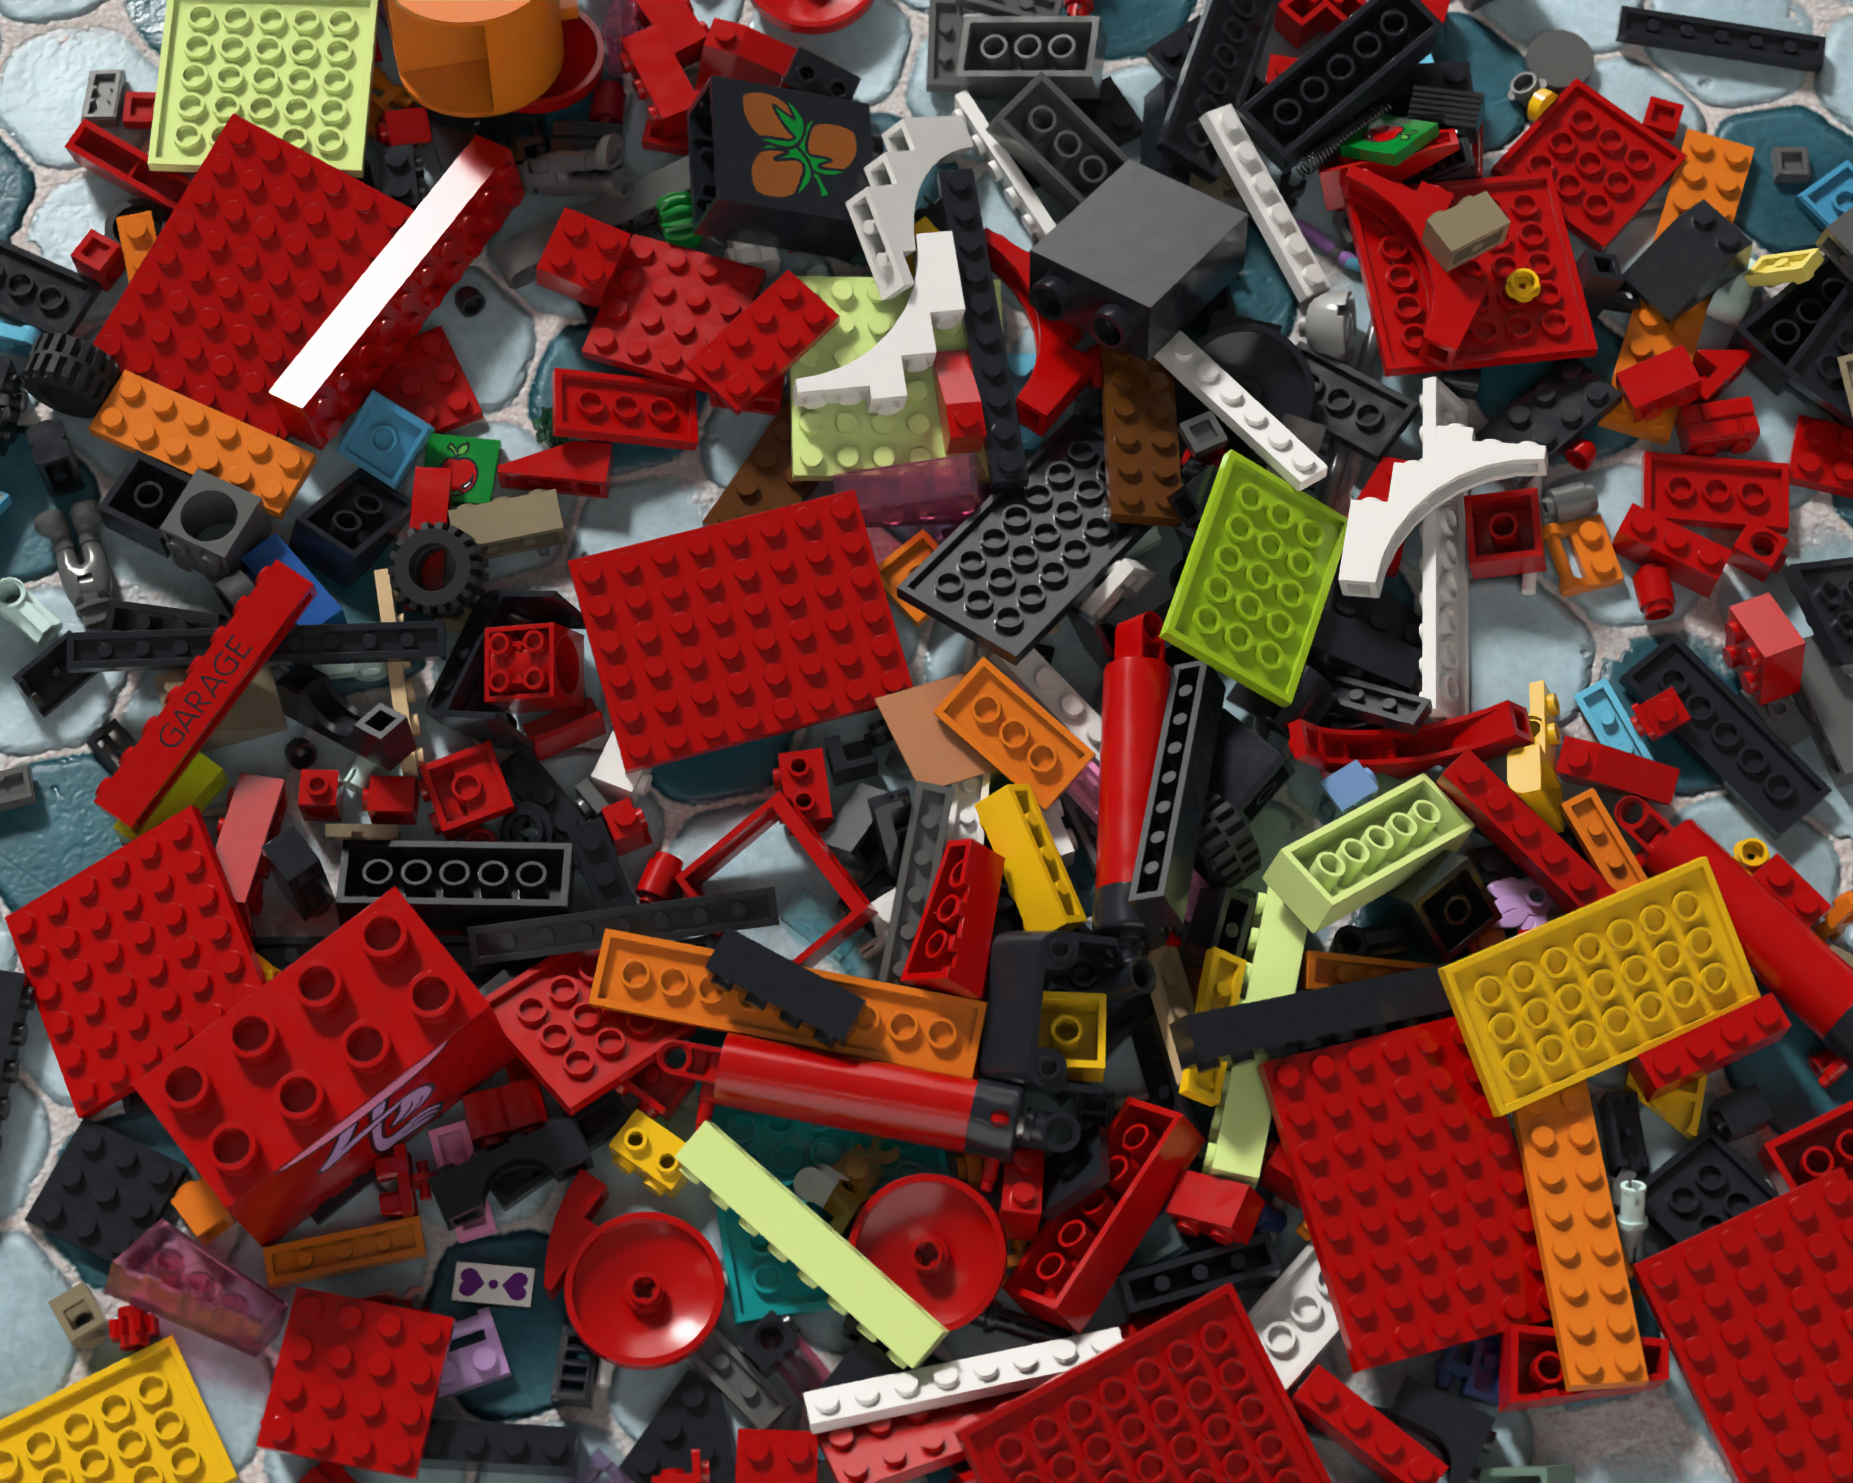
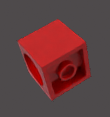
M555 622L485 628L484 702L516 714L584 709V635Z

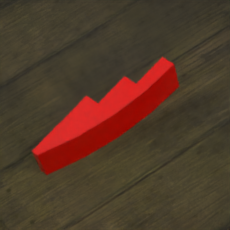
M415 467L409 529L414 527L419 530L421 529L420 524L425 522L435 525L437 521L450 525L448 510H451L452 468ZM447 550L434 553L426 560L423 566L422 579L429 591H437L444 588V577L447 575ZM404 604L405 611H415L409 608V605Z

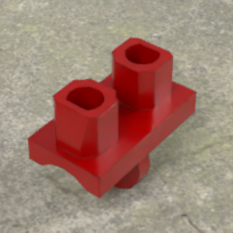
M406 1145L393 1146V1154H388L374 1160L379 1183L397 1180L399 1191L379 1194L380 1212L384 1218L418 1216L416 1190L420 1192L421 1201L431 1200L432 1193L427 1178L434 1176V1172L429 1171L427 1160H421L416 1162L417 1173L414 1174L412 1155L410 1152H407Z

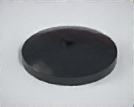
M1236 323L1214 329L1195 342L1201 350L1279 422L1282 423L1285 413L1312 420L1316 402L1313 373L1299 348L1283 334L1259 324ZM1174 376L1177 427H1179V423L1208 412L1210 409ZM1215 415L1228 438L1227 446L1222 449L1226 451L1232 449L1259 466L1268 464Z

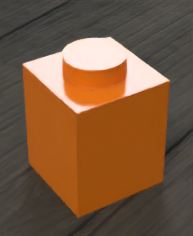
M203 1177L196 1182L192 1180L182 1185L175 1193L176 1197L170 1200L203 1247L236 1224L230 1212L225 1208Z

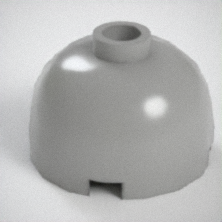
M1332 291L1316 297L1309 304L1306 316H1300L1299 335L1300 337H1306L1307 344L1312 350L1329 355L1340 362L1352 361L1355 353V348L1348 349V341H1351L1352 336H1357L1355 299H1349L1352 291Z

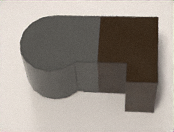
M816 1164L804 1168L796 1174L794 1179L796 1195L803 1201L815 1202L833 1215L834 1218L830 1226L841 1235L851 1232L859 1212L872 1197L867 1191L826 1164Z

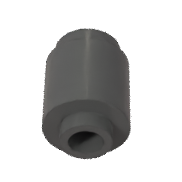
M1581 481L1546 490L1545 498L1541 500V507L1547 520L1551 519L1553 523L1558 524L1588 517L1591 515V512L1598 510L1599 505L1597 493L1592 483L1584 484Z

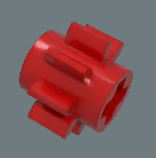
M137 1304L120 1307L117 1310L118 1319L108 1320L109 1339H112L113 1343L120 1342L121 1351H140L151 1345L150 1337L160 1336L159 1319L155 1316V1313L148 1314V1306Z

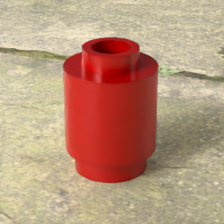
M1657 563L1641 566L1632 577L1640 612L1645 614L1647 620L1652 621L1671 616L1675 612L1673 606L1676 604V599L1668 569L1660 567Z
M658 851L654 858L648 860L635 890V894L640 898V904L673 900L679 886L675 877L682 872L684 865L681 859L670 853Z

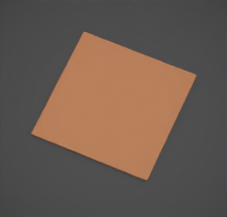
M969 671L874 699L915 782L921 781L947 786L997 770L933 713Z

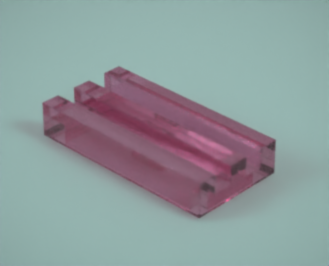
M798 1333L797 1335L800 1337L801 1343L799 1350L821 1377L816 1380L795 1353L788 1360L809 1387L803 1390L783 1364L776 1372L800 1402L803 1403V1393L818 1390L831 1372ZM768 1334L761 1341V1345L768 1350L771 1349L765 1342L770 1338L778 1348L783 1343L782 1337L777 1334Z

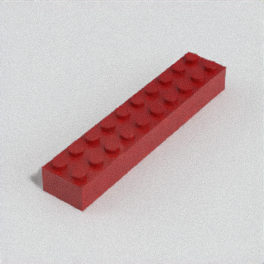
M476 135L268 391L285 430L289 432V436L322 451L328 442L337 436L340 427L351 413H354L359 408L361 401L371 388L379 383L382 374L390 364L399 358L402 349L413 335L421 330L423 323L433 310L441 305L444 296L452 286L460 281L464 271L482 253L484 246L494 233H497L502 228L504 221L514 208L521 204L525 191L511 149Z

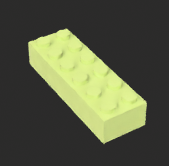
M1422 773L1280 849L1262 877V880L1314 934L1398 887L1444 849L1457 853L1476 825L1425 773Z

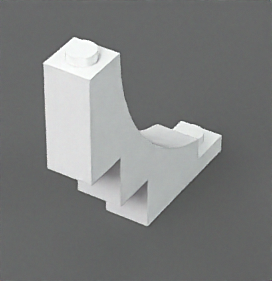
M962 115L903 118L881 135L888 152L883 153L864 167L870 186H867L845 202L882 300H892L915 284L905 257L916 250L914 212L918 192L925 176L932 167L952 163L974 147Z

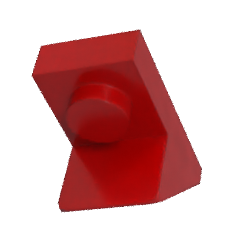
M1697 350L1693 356L1692 363L1701 378V395H1698L1696 400L1689 405L1715 401L1745 371L1752 354L1747 350Z

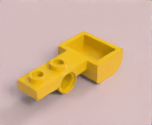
M1544 680L1529 683L1530 714L1528 716L1534 743L1512 749L1508 752L1507 781L1510 789L1556 833L1564 832V817L1558 809L1560 804L1563 803V786L1555 772L1557 766L1556 745L1561 744V734L1555 721V716L1560 715V704L1555 693L1551 694Z

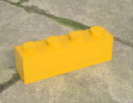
M1007 784L974 804L979 816L980 826L986 832L993 851L1005 858L1003 875L1008 884V892L1015 901L1022 917L1024 930L1070 932L1087 922V917L1030 784Z

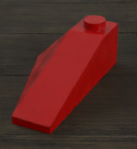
M714 17L703 45L695 89L702 90L711 75L778 87L790 59L797 49L751 27Z
M1455 129L1439 130L1440 135L1397 166L1341 156L1340 153L1318 169L1326 211L1346 210L1341 191L1345 174L1351 164L1361 169H1368L1374 174L1390 181L1400 183L1460 150Z

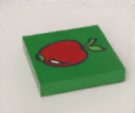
M1382 114L1339 145L1341 156L1397 166L1440 135L1438 123Z
M432 433L427 443L423 467L453 469L451 506L458 507L467 503L478 505L493 501L502 448L501 440Z

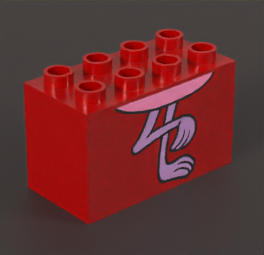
M394 886L132 1085L225 1208L263 1248L273 1246L307 1220L321 1203L331 1196L335 1197L352 1184L351 1181L359 1175H365L373 1169L376 1158L392 1154L394 1152L393 1146L408 1142L439 1118V1113L442 1112L444 1114L461 1101L463 1096L470 1094L517 1056L511 1050V1044L489 1002Z

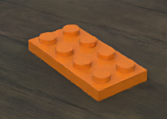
M984 656L933 711L936 717L1013 784L1029 783L1039 807L1045 812L1053 806L1096 758V753Z

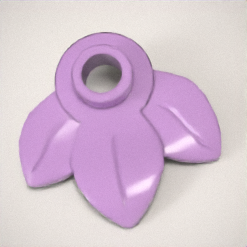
M1509 877L1493 881L1487 886V890L1496 899L1495 904L1503 916L1492 927L1498 929L1516 928L1518 935L1519 930H1530L1548 922L1546 914L1551 910L1554 901L1548 896V892L1533 880L1523 882L1517 878ZM1532 892L1539 893L1542 901H1532L1529 894Z

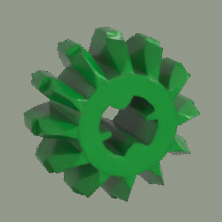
M676 191L659 197L657 210L664 241L688 249L699 247L702 236L693 235L691 195L687 191L679 193Z

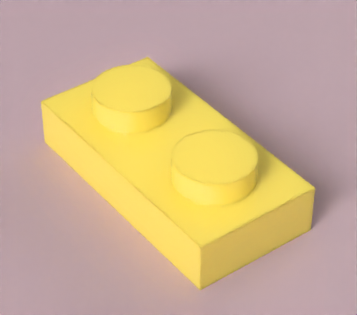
M1819 248L1765 255L1757 260L1744 277L1750 288L1758 286L1771 288L1781 283L1789 282L1801 284L1814 276V272L1825 259Z

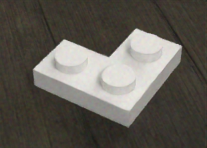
M1124 558L1122 561L1117 560L1107 569L1105 575L1107 578L1098 588H1092L1081 599L1082 606L1079 609L1097 621H1101L1121 598L1134 599L1158 572L1147 562Z

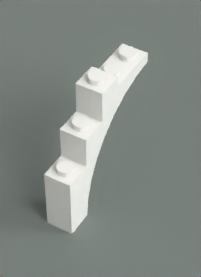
M952 231L916 235V250L913 252V280L915 284L912 286V292L905 310L891 331L870 351L851 363L824 374L795 379L792 393L794 407L804 406L807 409H817L831 403L851 406L866 400L868 413L888 416L896 414L899 410H904L908 396L904 370L921 372L928 367H932L937 353L933 327L942 330L953 328L957 324H961L964 316L965 303Z
M1452 423L1448 426L1437 425L1431 465L1416 460H1409L1405 463L1394 462L1388 502L1372 497L1363 498L1362 500L1351 499L1338 578L1342 595L1380 598L1386 572L1398 548L1419 522L1436 507L1461 492L1487 482L1517 476H1547L1549 462L1546 446L1531 441H1524L1519 444L1502 443L1496 439L1476 441L1474 428L1458 423Z

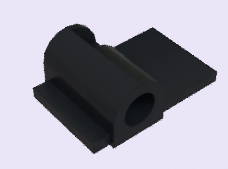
M1304 665L1292 704L1285 708L1280 707L1238 682L1230 691L1226 700L1260 719L1266 728L1289 740V723L1302 719L1320 727L1339 696L1331 691L1332 688L1329 682L1320 673Z

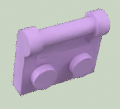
M489 1306L477 1310V1315L455 1323L451 1340L484 1329L487 1339L448 1353L436 1402L512 1376Z

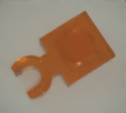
M874 1136L871 1141V1147L867 1151L858 1143L832 1168L865 1191H868L885 1176V1170L880 1165L895 1161L901 1153V1147L897 1144L892 1150L883 1151L879 1145L886 1138Z

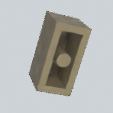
M1484 191L1474 197L1467 196L1463 198L1456 206L1444 212L1440 210L1432 214L1426 221L1421 242L1443 270L1447 272L1504 243L1511 221L1487 191Z

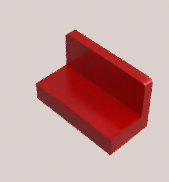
M591 697L584 699V709L557 710L522 725L525 736L535 743L532 751L538 761L606 734L604 717L601 711H597Z

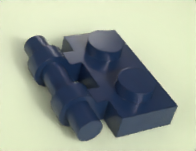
M1500 1334L1464 1343L1469 1345L1465 1364L1456 1361L1460 1345L1442 1349L1441 1357L1436 1358L1433 1370L1437 1373L1434 1388L1450 1391L1452 1378L1454 1377L1462 1380L1459 1396L1494 1408L1498 1407Z

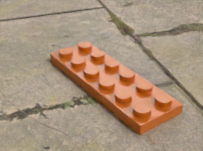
M127 370L123 372L88 427L91 435L133 454L138 450L190 477L194 475L197 469H200L262 498L267 514L281 520L317 462L316 455L312 452Z

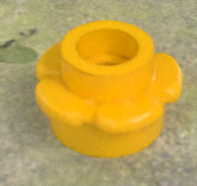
M1517 269L1506 279L1508 283L1505 286L1506 293L1509 297L1519 302H1530L1533 300V297L1538 296L1540 293L1539 278L1530 269Z
M1757 838L1739 841L1733 848L1734 858L1751 874H1754L1770 860L1767 846ZM1752 854L1754 859H1749L1747 855Z

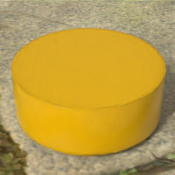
M1545 88L1538 90L1528 104V119L1535 122L1558 97L1557 94Z

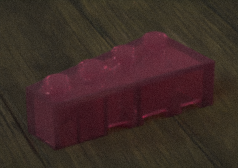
M976 453L833 474L834 494L855 489L866 528L962 524L992 494L990 481Z
M163 1218L112 1262L104 1293L253 1357H257L280 1335L289 1304Z

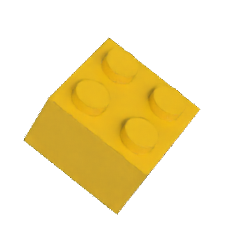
M1043 991L1038 1047L1052 1048L1063 1055L1067 1064L1066 1081L1103 1082L1106 1058L1105 993Z

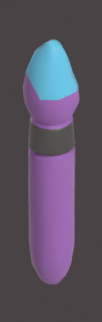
M1295 219L1305 239L1330 257L1338 260L1342 267L1357 272L1360 271L1358 259L1354 254L1344 251L1338 244L1336 245L1334 241L1309 223Z

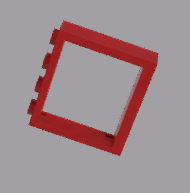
M778 791L678 874L675 879L682 887L679 892L683 898L709 895L702 884L782 819L852 911L792 960L803 967L813 968L879 912L792 798ZM724 932L712 934V937L715 938L716 936H718L719 939H721Z

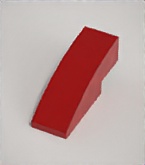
M580 1169L568 1188L557 1211L549 1236L545 1259L544 1288L547 1296L552 1300L556 1298L565 1285L567 1268L575 1250L587 1235L597 1228L591 1221L609 1197L607 1185L583 1169Z

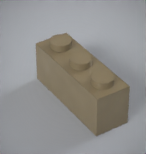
M536 489L523 496L513 498L501 496L495 498L492 502L478 505L467 503L458 506L456 509L448 510L450 525L472 536L475 542L480 544L485 551L482 553V556L487 559L567 543L556 489Z

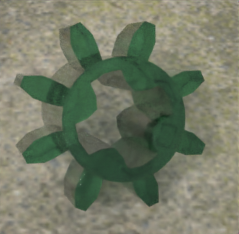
M541 407L542 414L540 419H532L533 429L537 431L535 434L536 442L540 444L545 441L550 448L569 443V437L553 436L552 407L547 409Z

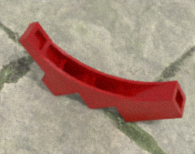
M1509 700L1467 715L1423 724L1416 735L1394 729L1343 730L1324 728L1302 719L1288 724L1290 734L1289 748L1294 759L1317 767L1323 780L1356 759L1363 768H1369L1374 775L1383 773L1398 780H1403L1438 765L1447 769L1467 748L1485 763L1507 754L1512 749L1534 743L1527 708Z

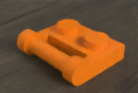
M1600 514L1562 524L1550 523L1543 526L1544 543L1548 547L1560 580L1558 588L1561 596L1570 597L1622 584L1624 575ZM1562 539H1568L1582 578L1574 577L1561 543Z

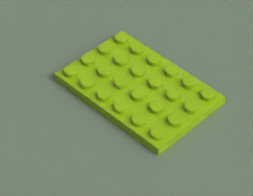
M1229 450L1224 454L1159 637L1280 707L1285 708L1292 704L1343 551L1348 518L1305 492H1298L1285 480L1236 451Z

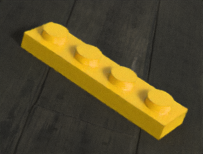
M1217 947L1206 950L1194 1013L1239 1004L1246 960ZM1228 1061L1221 1062V1068L1199 1074L1197 1068L1183 1070L1179 1094L1210 1107L1220 1104Z

